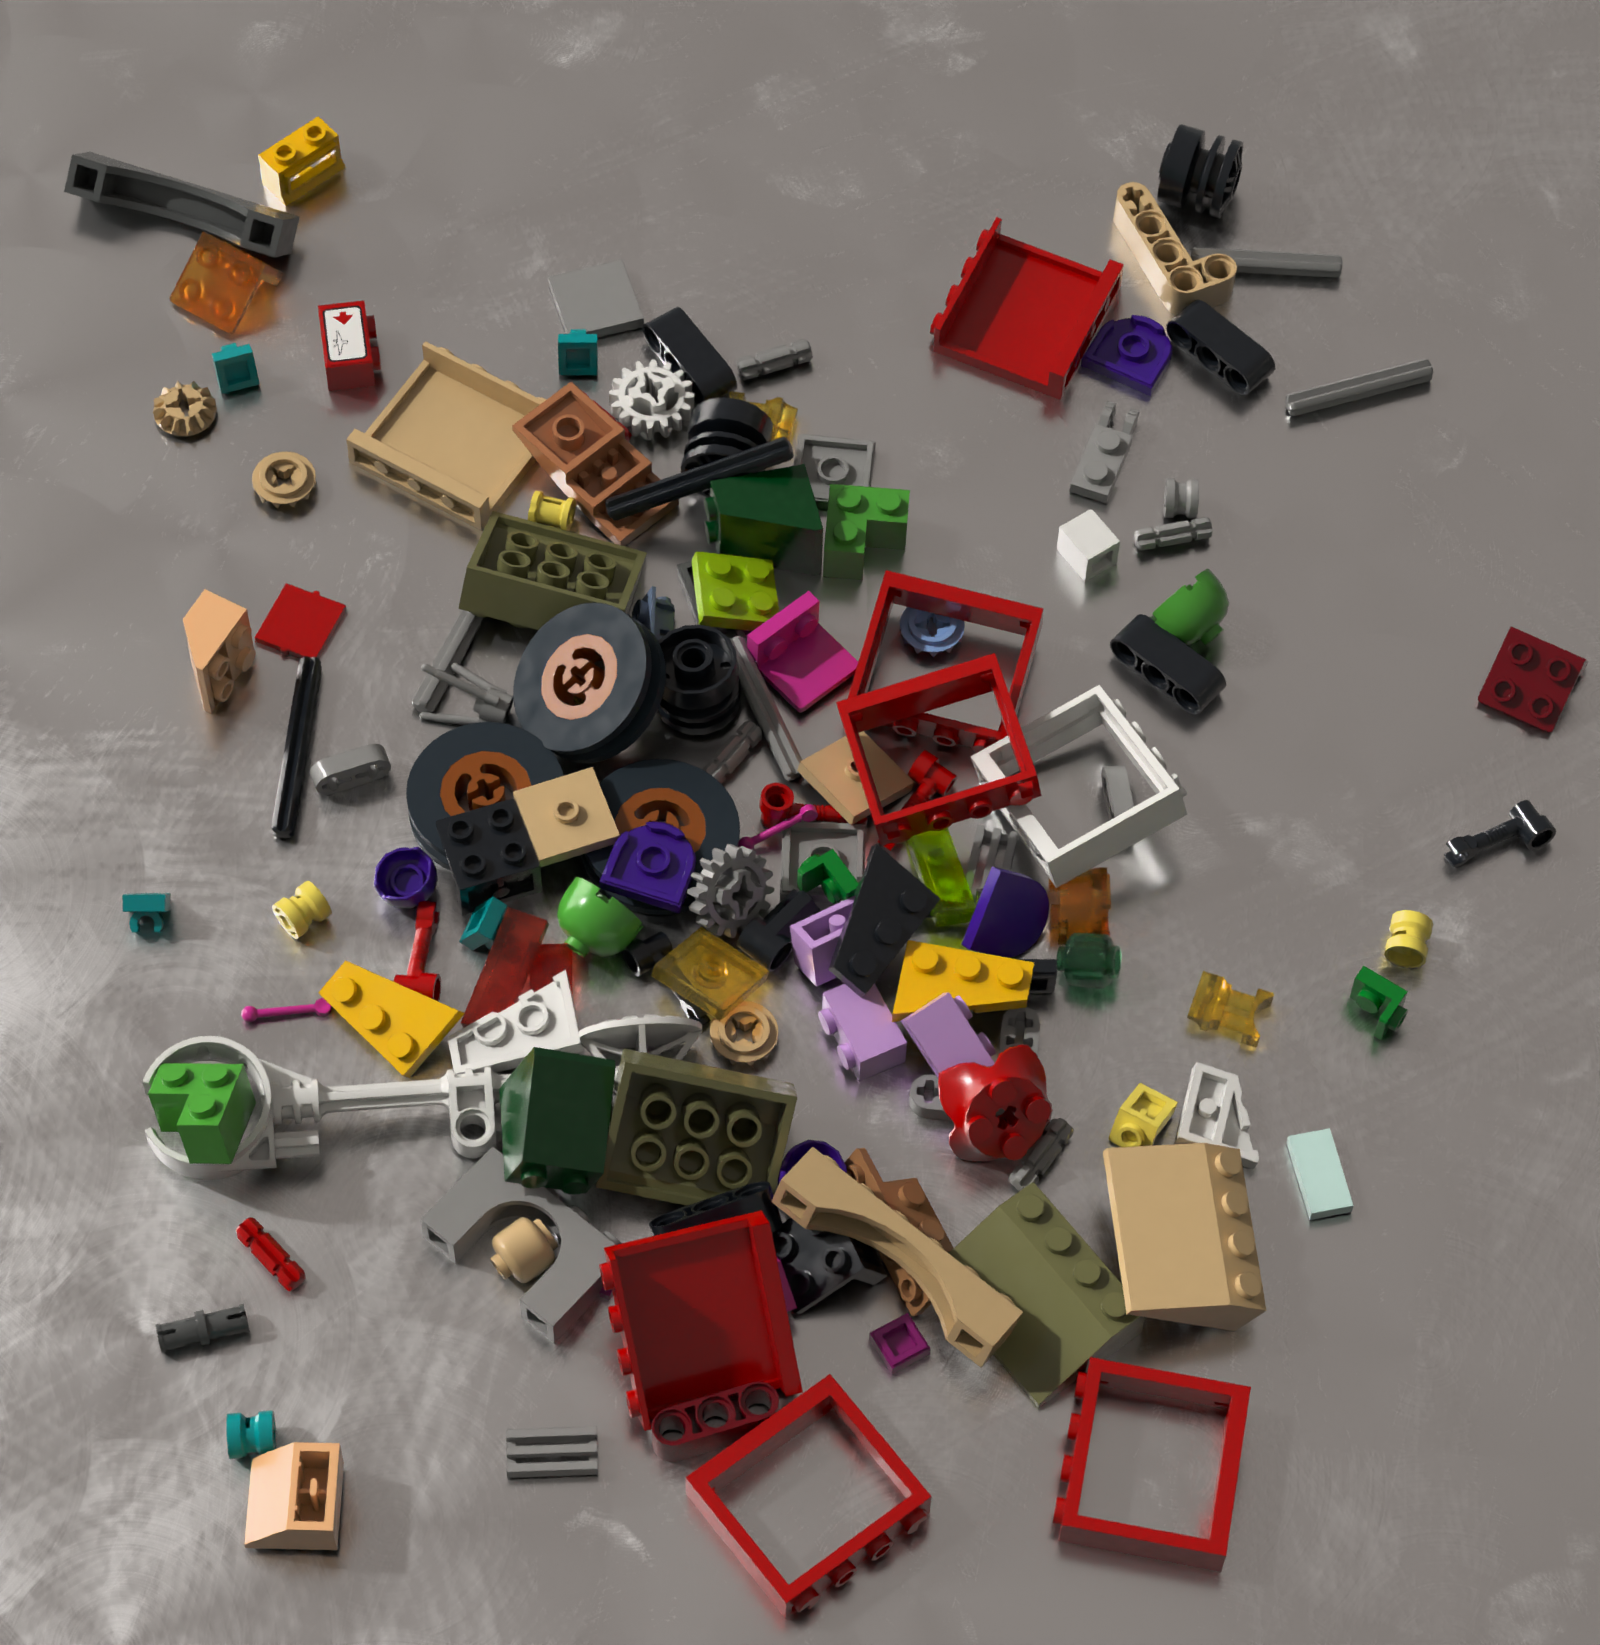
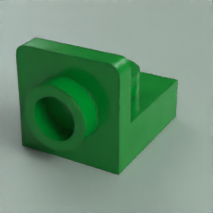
M834 849L822 855L815 854L810 856L797 870V888L800 891L803 890L807 893L821 885L825 896L833 904L854 896L858 886V881Z
M1363 965L1354 979L1350 998L1354 999L1363 1010L1381 1015L1374 1037L1382 1040L1389 1029L1396 1032L1408 1013V1010L1403 1007L1408 991Z

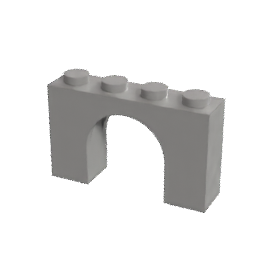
M492 1146L421 1218L423 1238L456 1264L494 1226L521 1217H526L531 1221L537 1218L540 1219L556 1237L560 1245V1251L553 1265L520 1298L521 1317L555 1344L600 1297L599 1292L603 1287L599 1264L607 1263L604 1248L622 1243L613 1234L607 1231L602 1234L591 1225V1221L584 1211L575 1205L568 1207L558 1199V1194L554 1189L544 1187L530 1189L523 1187L521 1184L505 1182L503 1154Z

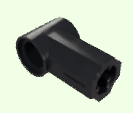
M793 889L764 918H754L744 928L738 938L737 947L769 972H773L785 962L793 949L790 926L820 912V908L806 892Z

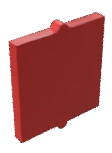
M286 583L255 635V642L281 651L282 656L292 655L300 659L304 656L319 658L347 610L346 605L320 596L319 591L309 592Z

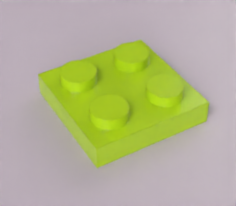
M695 552L691 563L699 625L753 631L779 612L772 560Z

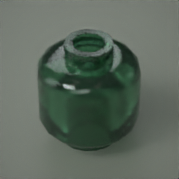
M1073 933L1068 938L1066 945L1059 946L1056 957L1057 970L1064 972L1067 983L1072 987L1106 988L1112 979H1118L1122 959L1121 949L1119 945H1114L1112 938L1107 934Z

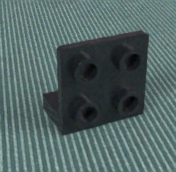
M508 799L436 821V830L455 879L457 902L462 915L472 913L475 907L492 897L506 903L542 892L541 866L515 799Z
M792 1218L785 1221L779 1230L772 1233L776 1257L781 1261L797 1308L792 1310L793 1313H803L853 1279L875 1285L888 1276L875 1248L852 1237L828 1231L808 1230Z

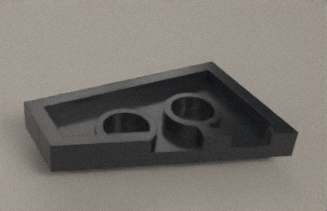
M877 844L873 845L866 860L868 861L862 880L858 883L848 920L844 923L828 969L860 997L867 994L940 900L935 893Z

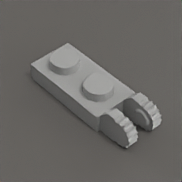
M1106 402L1099 424H1095L1072 478L1069 492L1107 504L1132 443V434L1139 417L1138 410L1130 408L1125 416L1122 432L1109 428L1116 414V403Z

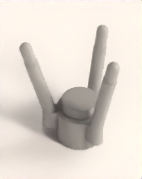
M453 663L451 669L476 686L428 664L421 666L422 671L477 697L473 711L479 713V717L421 712L420 718L422 720L461 725L479 722L505 724L514 701L513 696L507 694V690L492 685L457 663Z

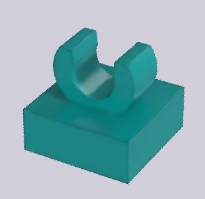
M571 329L570 334H558L559 375H598L597 334H586V329Z
M236 343L221 346L220 352L212 353L217 381L222 394L260 384L250 344L237 347Z
M128 893L122 895L123 912H135L129 922L132 932H140V919L145 915L150 916L154 920V932H162L164 918L160 912L171 910V893Z
M492 897L475 907L459 942L472 951L484 944L494 952H500L505 949L508 944L497 936V929L508 934L516 928L515 923L511 919L502 917L507 905Z

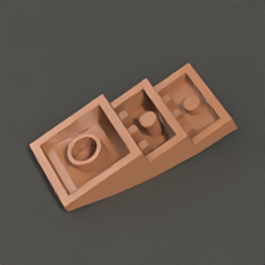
M569 382L512 425L513 432L568 498L576 499V506L614 544L628 545L679 505V499L617 521L609 517L605 501L608 498L661 479L652 472V462L625 439V429L572 382Z

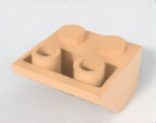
M204 589L183 618V624L204 711L212 714L220 702H225L229 698L235 680L242 671L246 672L251 667L256 652L253 646L252 629L250 628L247 609Z
M293 1442L252 1458L245 1548L337 1550L344 1470L340 1443Z

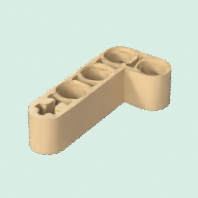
M1129 182L1120 186L1117 190L1113 220L1115 226L1166 309L1170 313L1177 315L1195 300H1202L1211 307L1229 301L1232 297L1236 277V262L1230 256L1220 253L1193 261L1146 186L1136 182Z

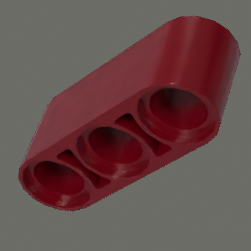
M758 1381L665 1408L657 1413L652 1422L653 1450L664 1461L679 1462L728 1447L779 1411L778 1393L770 1384ZM761 1403L769 1407V1411L757 1415L751 1413L747 1408L752 1404ZM711 1416H719L725 1419L726 1423L721 1427L713 1428L705 1424V1420ZM668 1429H676L682 1432L683 1436L678 1440L669 1441L664 1439L661 1434Z

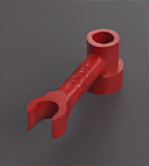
M924 750L917 757L907 775L920 786L900 810L928 802L935 792L943 797L946 796L955 784L958 776L940 765L939 758ZM888 843L883 846L891 851L897 843Z
M771 783L766 785L761 792L759 808L761 810L760 820L763 826L768 829L785 821V819L799 814L800 809L804 806L801 803H793L794 794L787 785ZM813 804L818 813L816 821L848 823L831 805L820 806ZM864 818L858 821L856 824L867 825L868 819Z
M421 901L417 908L416 933L407 974H396L393 981L439 1002L441 994L440 974L424 972L432 935L435 934L438 926L440 912L435 911L437 902Z

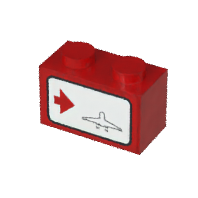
M364 300L319 305L318 313L328 391L375 386L373 370H381L378 346L370 347L369 339L377 338L374 315L366 316Z

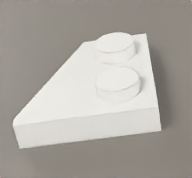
M1196 1062L1191 1071L1174 1144L1209 1143L1240 1149L1242 1165L1254 1169L1258 1164L1259 1154L1258 1150H1253L1248 1129L1251 1124L1247 1109L1241 1102L1242 1090L1238 1075Z

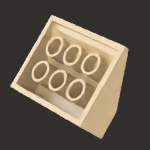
M1209 1143L1116 1147L1107 1148L1103 1151L1126 1314L1236 1331L1267 1311L1240 1149Z

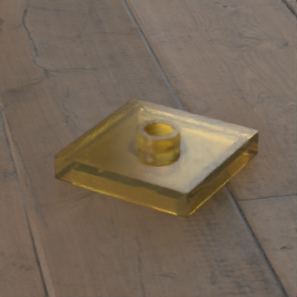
M700 927L655 964L651 976L721 1021L766 982L769 970L703 927Z

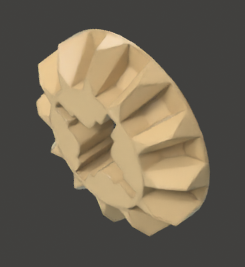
M177 381L175 387L170 389L163 387L161 395L158 398H154L153 415L157 425L163 431L175 436H192L204 431L211 425L216 416L215 398L210 394L208 387L201 388L195 381L190 385H182ZM182 400L187 401L189 405L187 417L179 408V403Z
M287 451L273 453L263 458L256 465L252 474L253 489L259 495L262 503L271 502L277 509L281 504H290L294 508L297 501L301 499L308 500L310 491L316 488L315 469L311 462L300 454ZM280 477L285 480L291 477L292 485L289 486L283 483L278 486L277 478Z
M749 1001L728 1004L717 1012L711 1022L710 1042L715 1047L718 1057L724 1056L730 1060L732 1065L741 1062L752 1066L755 1061L761 1058L767 1059L774 1046H777L778 1025L776 1019L768 1009L760 1004ZM734 1026L744 1032L753 1029L752 1041L754 1044L744 1038L735 1041L737 1031Z

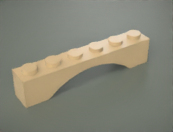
M812 1147L781 1179L771 1201L774 1205L805 1229L828 1231L852 1237L876 1248L896 1261L916 1280L930 1299L940 1319L946 1341L982 1368L1010 1336L1023 1311L1016 1307L1007 1295L997 1292L983 1281L974 1269L963 1265L946 1252L937 1240L927 1237L914 1227L905 1215L891 1209L877 1198L868 1186L858 1183L844 1172L831 1157L821 1154Z

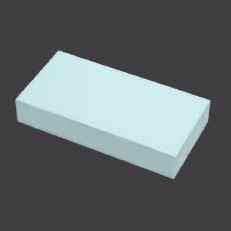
M1330 1128L1288 1136L1286 1143L1309 1220L1352 1212L1354 1205Z

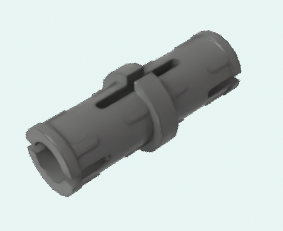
M244 1304L207 1314L200 1310L194 1312V1317L165 1324H155L161 1353L201 1343L202 1347L211 1345L210 1340L250 1332Z

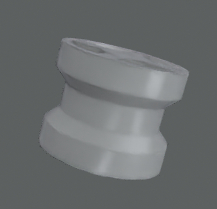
M1166 478L1163 502L1164 518H1173L1176 514L1185 515L1188 519H1196L1199 504V480L1190 479L1186 483H1178L1174 478Z

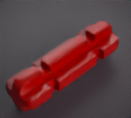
M247 1218L237 1227V1238L246 1247L252 1249L251 1253L273 1276L277 1275L278 1281L286 1290H295L306 1279L304 1270L296 1261L289 1259L291 1256L268 1232L265 1233L263 1231L264 1227L255 1218Z

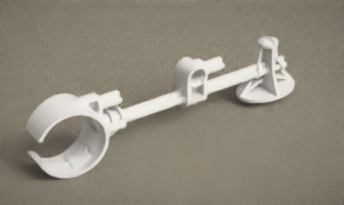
M650 1014L642 1018L634 1015L625 1016L621 1020L610 1019L599 1024L590 1025L579 1031V1037L582 1046L593 1057L599 1058L605 1057L598 1049L622 1056L623 1050L618 1048L635 1047L636 1051L647 1053L646 1046L664 1045L648 1052V1054L659 1055L684 1043L674 1058L682 1060L702 1033V1024L690 1018L670 1015L660 1017L656 1014ZM199 1036L183 1040L164 1051L150 1066L142 1081L145 1093L149 1096L148 1092L161 1063L218 1061L226 1064H244L247 1075L256 1083L259 1089L262 1112L255 1129L239 1144L232 1164H190L186 1155L168 1148L155 1129L150 1127L145 1130L150 1148L167 1167L193 1179L220 1180L237 1175L244 1170L277 1168L276 1159L320 1156L319 1130L275 1133V1125H282L283 1119H295V1124H301L302 1118L314 1117V1122H320L325 1114L332 1112L442 1105L449 1110L451 1140L455 1150L466 1158L482 1157L492 1146L496 1148V1143H502L501 1117H494V1106L500 1101V1087L511 1074L499 1075L492 1071L491 1067H485L483 1073H473L472 1068H466L465 1074H454L453 1069H448L446 1074L439 1079L326 1087L318 1082V1079H312L258 1059L248 1048L234 1040L219 1036ZM615 1066L616 1069H615L614 1086H615V1081H616V1077H617V1073H618L619 1066ZM469 1124H478L485 1130V1133L479 1139L471 1140L464 1137L461 1131Z

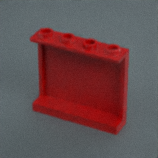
M996 217L990 230L984 229L977 242L975 257L969 256L961 272L962 280L960 284H953L946 298L945 305L947 307L943 314L938 312L933 319L930 328V334L934 335L933 352L1061 400L1081 364L1083 355L1092 343L1121 288L1124 264L1109 259L1104 271H1098L1000 234L1002 219Z
M762 1210L604 1248L607 1263L599 1264L601 1279L605 1291H613L615 1301L614 1306L608 1307L609 1318L613 1333L621 1332L624 1348L616 1350L622 1376L630 1374L633 1389L625 1392L627 1406L631 1418L639 1417L645 1431L651 1430L650 1420L654 1419L657 1413L665 1408L751 1382L761 1381L770 1384L775 1389L781 1388L785 1397L803 1393L771 1226Z

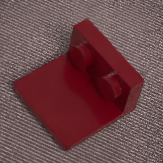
M1510 626L1479 693L1478 701L1551 733L1554 731L1578 677H1582L1588 661L1585 658Z

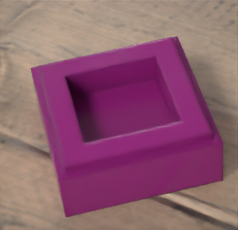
M908 1313L869 1333V1340L891 1375L930 1355V1346Z

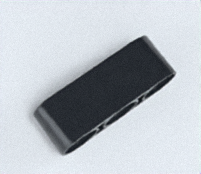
M1202 300L1193 301L1166 325L1168 336L1174 344L1240 395L1249 394L1275 371L1274 360L1266 349Z
M675 307L643 324L645 339L664 365L667 362L671 363L672 373L682 369L684 371V381L691 380L694 402L697 405L708 399L722 398L737 390V381L732 369L680 307Z
M1137 615L1110 641V648L1121 663L1190 714H1199L1226 687L1224 675L1216 666L1176 636L1161 628L1153 619L1146 615Z
M760 1181L662 1214L654 1218L649 1223L652 1236L761 1210L770 1222L772 1233L779 1230L783 1223L778 1207L771 1202L774 1197L771 1184L767 1181Z

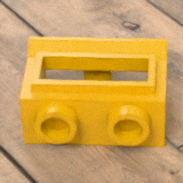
M319 116L258 155L262 184L285 206H288L345 168L341 158L339 136ZM323 157L326 158L324 161H322L321 163H319V164L316 165L315 167H313V168L311 167L312 164H314L315 162H317V161L320 160L321 158H323ZM295 176L296 179L291 182L290 179Z

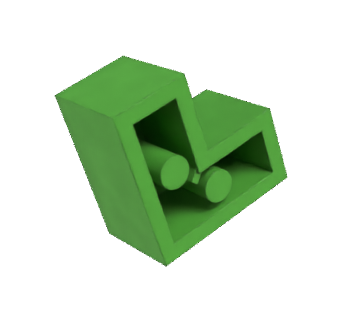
M830 484L824 543L823 577L863 580L865 547L905 550L910 490Z
M161 1063L148 1092L161 1132H179L190 1164H232L256 1104L244 1064Z

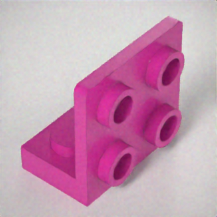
M807 591L747 635V648L762 677L800 713L853 676L858 665V661L819 624L820 601L810 591Z

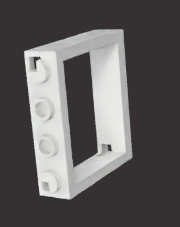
M1100 685L1021 728L1033 763L1103 724L1156 795L1060 849L1056 847L1026 804L1001 808L1002 814L1056 888L1187 815L1183 802V797L1187 795V792L1181 786L1179 777L1175 773L1169 776L1165 770L1167 767L1160 752L1155 747L1149 749L1146 746V738L1139 725L1135 721L1129 724L1125 719L1127 717L1126 712L1119 699L1111 700ZM1008 736L970 756L981 785L1008 777L1019 771Z

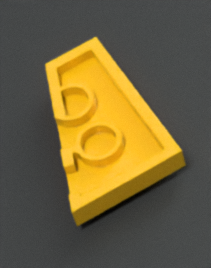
M908 940L892 1014V1022L903 1020L946 992H949L953 998L959 995L969 1010L975 1013L1026 1008L1034 962Z
M345 961L318 992L401 1075L408 1078L416 1072L465 1014L348 961Z

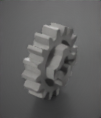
M727 844L725 851L718 848L712 849L713 860L709 861L701 858L700 863L703 870L701 873L692 872L691 877L697 881L696 887L688 889L687 894L696 897V901L689 905V910L698 914L695 920L697 924L706 927L707 931L721 936L724 934L734 938L737 930L742 932L751 920L761 917L758 913L761 908H770L771 905L765 901V896L773 893L774 888L766 885V881L773 876V872L763 868L767 860L756 855V851L744 846L737 847Z

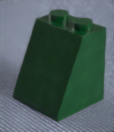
M805 464L710 481V497L704 498L708 521H704L708 544H715L718 554L772 560L773 568L808 575H819L822 573L823 526Z
M533 1047L499 1089L505 1182L521 1184L523 1187L530 1189L544 1187L562 1190L569 1195L586 1194L604 1174L616 1069L615 1060Z

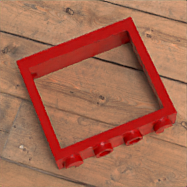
M886 570L848 698L868 692L893 604H898L1024 635L1025 638L1009 691L1017 715L1042 629L1044 608ZM928 713L917 714L883 725L891 727L896 733L912 737L919 734L931 737L936 743L944 746L959 744L971 747L976 753L1008 736L1002 719L998 731Z
M995 653L836 702L881 846L888 843H902L910 839L911 836L930 830L941 831L953 823L969 818H983L992 811L1011 805L1021 806L1034 798L1042 796L1038 776ZM993 691L1020 773L885 815L859 732Z
M1090 1357L1087 1373L1078 1371L1074 1398L1082 1399L1080 1414L1071 1413L1067 1440L1075 1441L1073 1456L1064 1454L1060 1482L1068 1483L1066 1498L1057 1497L1053 1523L1061 1524L1059 1541L1221 1572L1227 1554L1251 1387ZM1099 1385L1227 1409L1208 1539L1078 1515Z
M831 1374L685 1477L686 1495L785 1619L796 1611L801 1612L806 1607L811 1609L820 1600L821 1596L819 1594L832 1584L835 1587L845 1584L857 1572L856 1567L869 1557L871 1560H876L883 1556L892 1547V1540L904 1531L911 1534L918 1530V1525L929 1517L932 1499L929 1492ZM831 1410H834L906 1499L799 1578L788 1584L716 1493Z

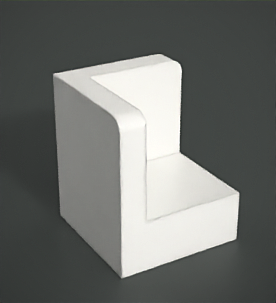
M1088 510L1059 527L1057 550L1084 582L1117 564L1120 541L1093 510Z

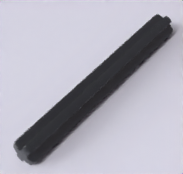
M782 437L610 497L605 501L607 513L610 518L617 521L709 489L710 481L751 474L789 461L794 457L792 445L786 437Z
M304 656L299 660L271 826L272 833L277 838L289 839L295 834L322 670L321 661L317 657Z

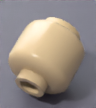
M521 1217L493 1237L492 1246L496 1254L490 1260L505 1280L513 1276L521 1283H528L553 1265L556 1259L553 1250L558 1247V1244L540 1219L537 1218L532 1222L526 1217Z

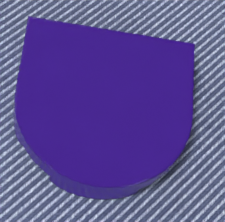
M1131 315V318L1117 321L1110 320L1101 327L1083 355L1081 366L1151 397L1170 365L1172 345L1165 334L1164 327L1158 322L1145 316Z
M647 822L644 826L634 828L629 832L625 831L617 839L599 881V888L680 914L687 896V890L690 888L693 880L691 874L696 869L695 852L689 841L685 838V834L678 828L663 822Z
M992 866L961 945L972 951L1007 958L1017 956L1028 950L1040 937L1048 919L1049 899L1044 887L1024 874Z

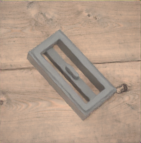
M977 824L962 890L961 903L975 905L976 895L971 893L983 841L989 842L990 847L980 888H984L991 867L995 865L999 844L1007 846L1002 869L1011 871L1018 839L1016 832L1010 831L1009 835L1002 834V829L994 828L993 832L985 830L986 826Z
M597 1426L506 1429L507 1478L598 1475ZM588 1442L587 1444L516 1446V1444ZM589 1455V1461L516 1463V1458H560L561 1456Z

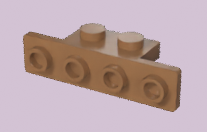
M866 1148L855 1149L844 1162L847 1167V1174L858 1183L868 1186L877 1198L891 1209L905 1215L914 1227L927 1237L937 1240L944 1250L949 1253L953 1246L917 1178L883 1182ZM877 1250L911 1316L921 1315L932 1304L928 1296L916 1280L896 1261Z

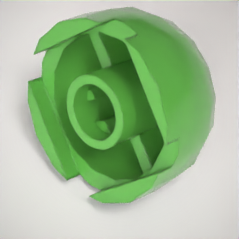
M1206 569L1195 576L1197 582L1193 586L1191 584L1183 585L1152 613L1153 616L1150 617L1157 625L1176 636L1188 646L1200 640L1204 645H1207L1224 631L1219 624L1227 615L1229 601L1226 590L1210 569Z
M576 877L565 891L558 906L557 919L559 927L568 936L564 944L584 958L589 952L600 957H609L620 953L635 939L643 927L641 926L642 922L614 897L608 899L598 893L601 888L583 878Z

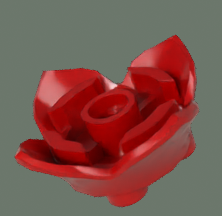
M1027 1044L1009 1047L1001 1052L995 1064L989 1067L975 1062L957 1064L939 1073V1100L943 1110L954 1123V1129L949 1134V1145L953 1153L960 1159L985 1162L1006 1157L1009 1160H1019L1025 1156L1027 1150L1041 1137L1044 1129L1050 1123L1052 1104L1047 1097L1044 1067L1036 1053ZM1000 1108L1005 1110L1003 1114L996 1116Z

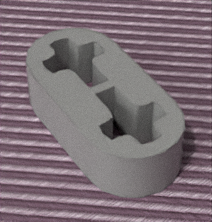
M369 744L319 760L310 768V775L317 792L322 795H330L384 777L390 771L391 764L382 745Z
M1124 765L1102 768V789L1109 821L1134 807L1129 779Z

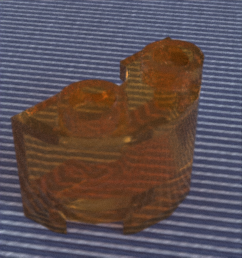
M1093 867L1057 888L1048 877L1049 892H1056L1058 904H1050L1049 914L1050 929H1057L1058 945L1108 946L1110 936L1108 909H1111V888L1107 867Z

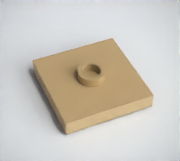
M862 731L859 732V736L883 808L912 790L914 781ZM846 736L800 761L797 771L850 825L871 814Z
M593 767L513 791L514 799L541 867L614 845L620 837Z

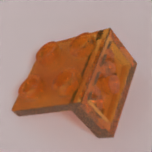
M203 231L169 299L172 303L227 333L234 334L258 287H261L264 281L277 286L284 273L224 240Z

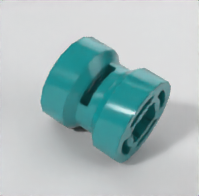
M273 1410L259 1411L256 1416L247 1418L242 1413L227 1414L226 1432L229 1459H241L248 1453H258L261 1455L276 1449V1424Z

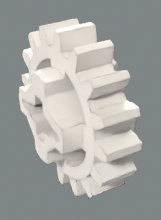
M655 359L651 360L649 367H644L640 361L635 362V371L632 372L624 367L622 369V379H613V390L609 391L611 415L614 418H619V422L626 428L632 426V436L636 437L641 431H645L647 438L652 439L654 432L660 431L661 435L666 438L668 437V428L672 427L680 431L682 430V420L690 421L691 408H694V393H692L691 380L684 381V371L682 369L672 373L671 363L669 362L663 368L657 367Z

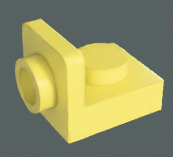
M1139 1083L1119 1108L1109 1135L1110 1142L1120 1147L1153 1146L1157 1135L1173 1116L1178 1102Z

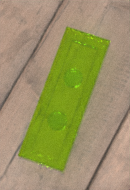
M948 828L941 831L930 830L911 836L906 843L919 881L940 898L931 911L935 927L970 922L976 905Z

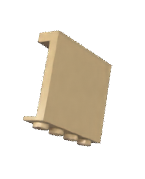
M425 341L422 345L424 360L365 433L355 428L346 439L349 462L482 531L492 511L497 512L536 461L513 432L512 425L547 399L537 398L521 390L515 383L508 380L503 381L489 374L480 365L470 364L456 357L448 349L438 348Z

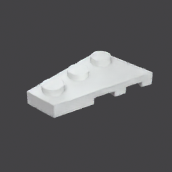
M566 970L553 976L554 981L534 992L531 989L518 996L519 1001L499 1013L492 1011L448 1036L454 1074H465L466 1068H472L473 1073H483L485 1067H491V1070L495 1073L517 1068L533 1047L569 1053L584 1051L579 1037L580 1030Z

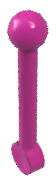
M812 804L804 805L800 809L799 814L751 838L747 836L742 837L739 840V847L744 846L753 850L754 845L801 821L811 822L815 820L818 816L816 807Z
M324 998L316 1000L315 1004L264 1009L246 1006L242 1010L241 1016L243 1020L250 1023L260 1017L316 1013L320 1017H326L331 1013L332 1008Z

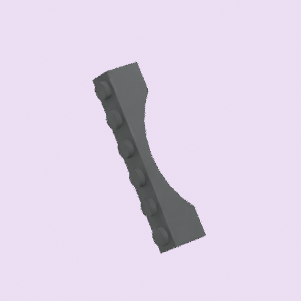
M93 152L72 155L64 189L66 193L98 203L138 210L182 222L218 235L239 247L271 257L291 254L300 218L290 213Z

